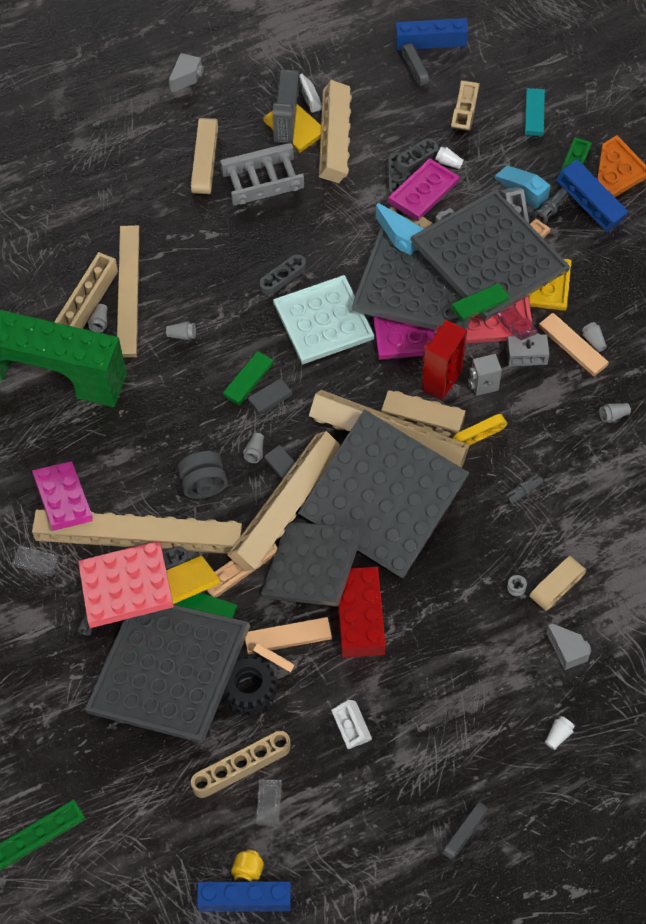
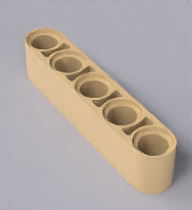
M199 118L191 181L192 193L211 194L218 119Z
M284 731L274 732L197 772L191 779L193 793L199 798L208 797L286 756L291 747L289 735ZM281 740L286 742V745L277 747L275 743ZM258 751H265L267 753L262 758L255 755ZM239 761L247 763L243 768L236 767V763ZM220 771L227 772L224 778L216 777V774ZM205 781L207 786L199 789L196 787L197 783Z

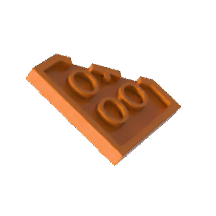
M616 135L602 145L597 179L616 197L646 179V165Z

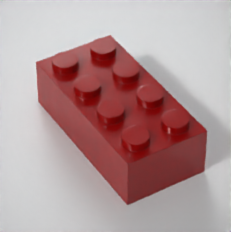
M445 320L442 326L439 325L436 328L432 341L428 340L424 347V366L422 368L424 373L421 382H423L422 391L441 401L444 400L462 373L467 336L466 329Z
M378 567L351 568L338 606L342 658L385 655L386 645Z

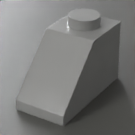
M180 53L169 78L170 92H176L197 83L199 76H202L204 71L200 57Z
M513 187L500 190V194L529 223L524 189Z
M555 624L548 625L546 634L564 670L588 661L591 647L587 641H584L582 635Z

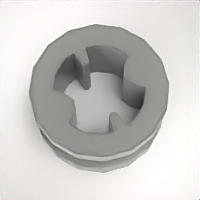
M514 575L510 577L507 589L513 596H521L526 591L527 582L524 577ZM516 582L520 583V587H518V589L514 588V584H516Z

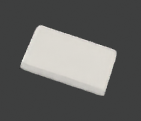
M300 74L299 87L310 112L322 110V103L313 83L303 74Z
M347 700L331 710L347 749L372 740L355 701Z

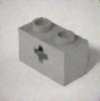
M516 334L508 336L506 344L508 366L547 365L549 359L547 334Z
M496 354L473 359L472 367L469 369L471 376L468 378L470 389H474L476 396L499 391L502 369Z

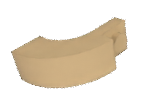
M461 81L451 128L470 131L479 83Z

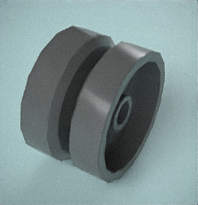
M202 451L191 454L181 460L177 466L184 494L189 498L201 499L211 497L224 490L228 484L221 456L217 452Z

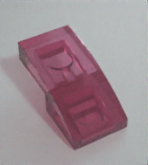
M515 306L503 310L497 315L501 323L520 340L538 333L528 317L523 318Z

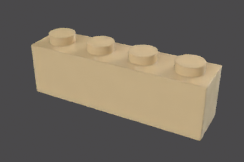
M390 390L387 392L381 410L382 413L449 438H453L457 433L461 432L465 418V410H461L459 407L442 405L437 401L431 402L423 400L418 396L412 397L399 391L393 392Z

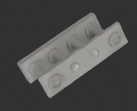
M292 143L220 160L223 177L230 176L235 191L231 192L233 206L304 188V175H295L290 161L294 160ZM283 162L288 177L278 180L273 165ZM266 167L271 182L260 184L255 169ZM248 171L253 186L242 189L237 174Z

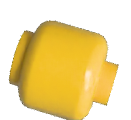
M254 850L238 853L231 869L234 880L236 882H258L264 862Z

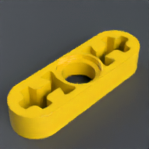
M497 414L457 433L452 439L472 445L504 429L507 426V421L502 414Z

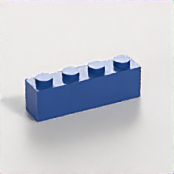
M467 19L396 22L395 38L397 50H401V46L412 43L415 49L467 46Z
M578 160L564 168L556 180L607 233L623 222L629 212Z
M198 882L199 912H291L290 882Z

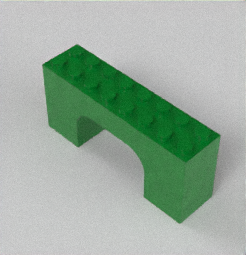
M0 310V381L4 380L11 361L53 370L68 377L74 385L77 399L115 407L127 376L119 337Z

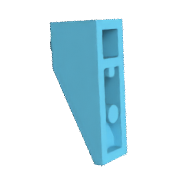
M507 165L495 175V179L508 189L513 187L524 189L526 203L534 209L541 206L549 197L551 185L536 174Z
M378 203L376 205V219L394 246L400 251L411 255L417 249L412 241H410L411 237L424 230V228Z

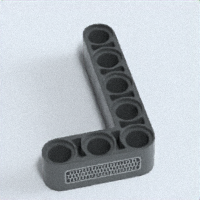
M281 69L278 101L273 103L274 143L293 144L299 70Z

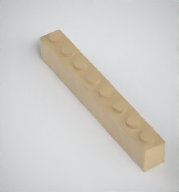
M323 390L315 394L309 416L313 417L316 422H326L335 429L351 431L365 409L459 467H463L470 446L466 443Z
M327 431L314 436L227 554L244 571L256 570L261 566L262 558L273 549L275 540L284 534L286 525L294 520L296 511L304 505L307 496L312 492L341 445Z

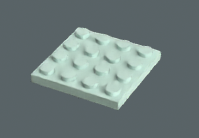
M345 275L273 299V304L301 364L374 340V334L364 314L352 311L355 295Z

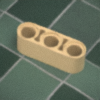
M569 556L532 591L530 597L547 611L583 577L586 569L573 557Z

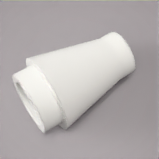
M441 147L435 158L439 162L438 164L458 170L464 161L448 147Z
M560 716L558 720L555 719L544 743L551 749L556 750L573 733L575 726L569 720Z

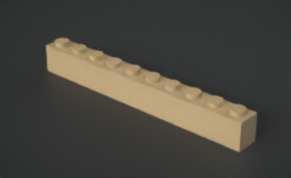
M45 509L36 510L32 530L35 541L136 547L152 542H160L164 550L180 546L187 551L224 554L230 552L243 534L242 523L236 521L217 522L213 519L200 521L194 518H156L152 515L140 517L133 514L115 515L109 512L104 514L91 512L92 522L52 531Z

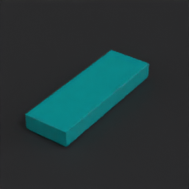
M527 88L525 135L543 136L545 89Z

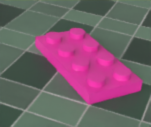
M428 159L388 197L387 203L419 221L459 182L460 176L432 159Z
M72 461L32 470L33 478L52 531L93 521L92 513Z

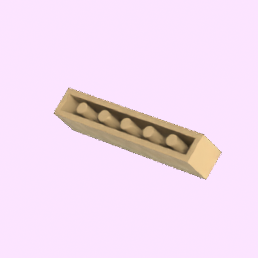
M330 80L323 90L319 177L339 184L349 172V167H347L349 159L348 145L350 143L348 132L351 126L349 123L351 114L349 106L352 95H350V86Z
M98 252L58 315L55 323L83 329L118 273L115 258Z

